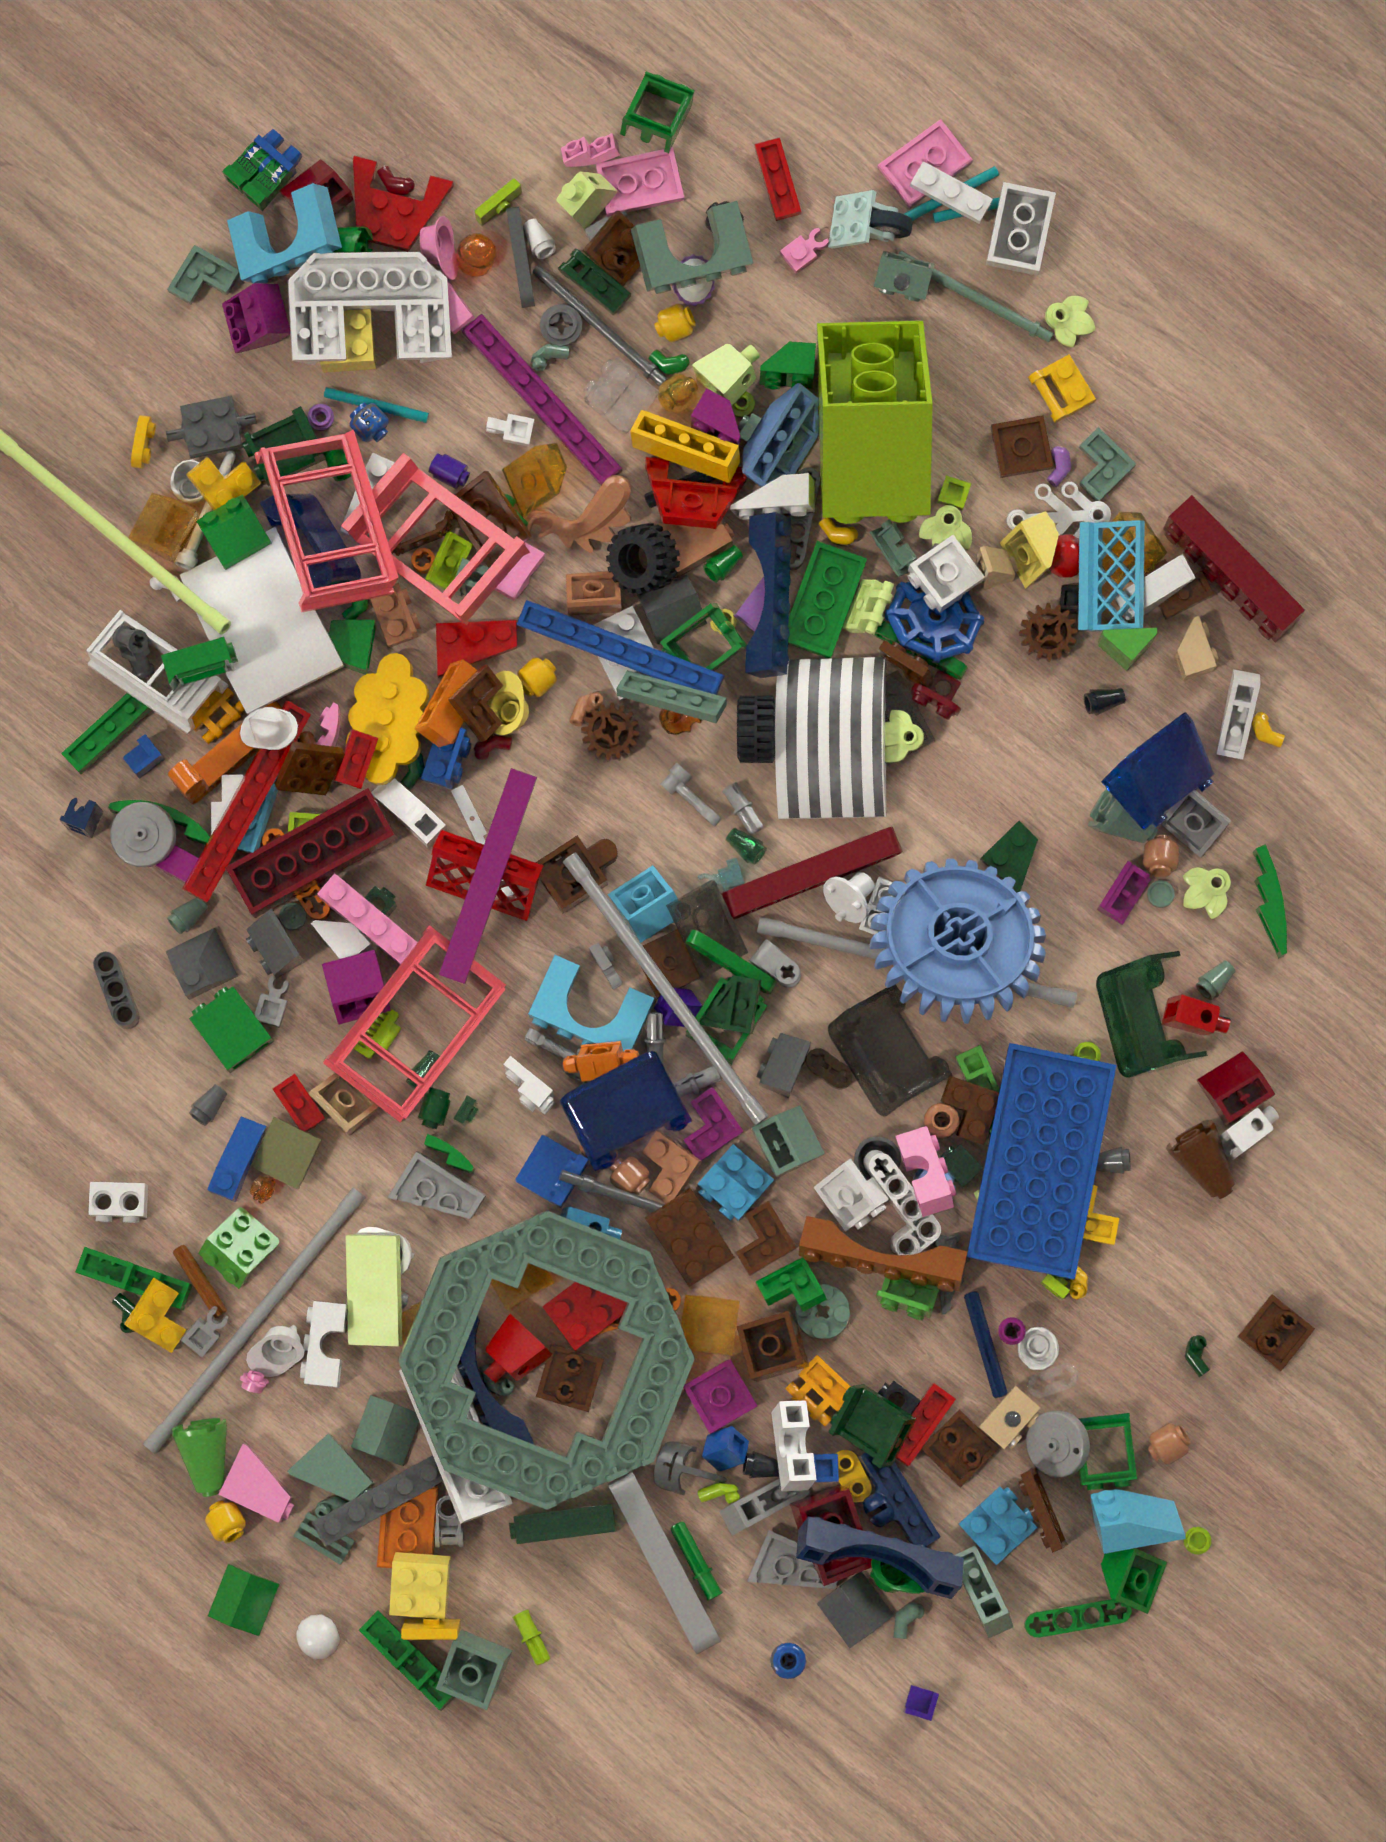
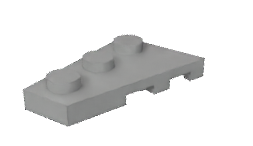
M417 1151L387 1198L471 1219L486 1195Z
M770 1530L766 1535L747 1582L835 1589L838 1581L823 1586L813 1563L796 1558L797 1542Z

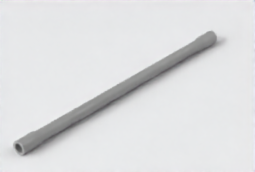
M576 852L563 861L576 881L585 889L729 1086L755 1126L769 1117L757 1099L748 1091L591 876L586 865Z
M760 917L757 933L778 938L784 937L876 959L883 950L887 949H870V944L788 925L784 922ZM1028 982L1029 991L1027 996L1074 1008L1077 992Z
M354 1187L338 1205L337 1210L170 1414L143 1443L145 1447L154 1454L160 1450L171 1436L172 1428L178 1426L339 1227L366 1198Z

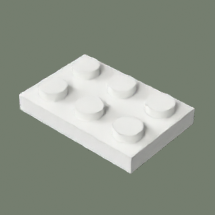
M633 606L594 624L596 627L654 648ZM598 657L616 695V688L627 670L643 674ZM617 696L620 702L627 699Z

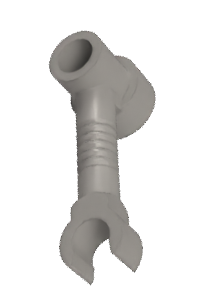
M676 762L669 770L671 773L664 779L661 785L671 795L676 791L707 821L715 826L721 820V817L690 791L686 783L692 776Z
M529 1028L525 1036V1041L550 1051L562 1059L567 1056L578 1055L580 1051L578 1049L574 1053L563 1048V1046L554 1043ZM563 1071L569 1077L582 1082L579 1071L578 1073Z

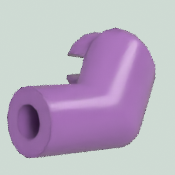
M1056 446L1051 450L1056 468L1048 476L1047 481L1054 487H1057L1071 470L1070 453L1065 447Z

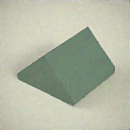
M370 1395L351 1447L403 1466L419 1424L416 1412Z

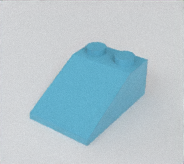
M1120 1489L1104 1490L1090 1494L1093 1520L1104 1554L1186 1539L1174 1501Z

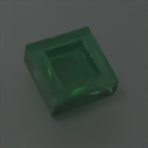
M467 1095L456 1113L454 1121L462 1126H465L467 1121L472 1123L479 1111L476 1108L477 1100Z

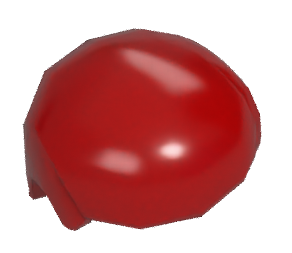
M1071 534L1058 536L1052 565L1049 568L1051 573L1060 578L1077 576L1079 573V538Z

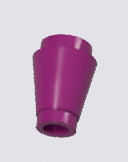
M1010 1317L1000 1323L998 1334L1004 1343L1016 1345L1024 1339L1026 1328L1021 1320ZM1008 1327H1012L1015 1330L1014 1337L1006 1335L1005 1331Z

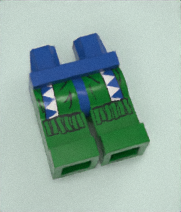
M274 129L269 131L264 137L258 135L238 159L222 171L225 179L242 194L244 193L245 197L262 212L276 197L279 190L297 173L295 167L302 158V154L292 145L283 154L276 150L284 142V138Z

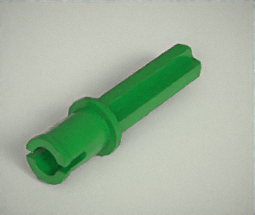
M679 1522L673 1525L671 1532L695 1575L693 1580L697 1579L707 1598L706 1600L710 1601L721 1595L723 1592L711 1573L713 1569L708 1567L686 1524Z

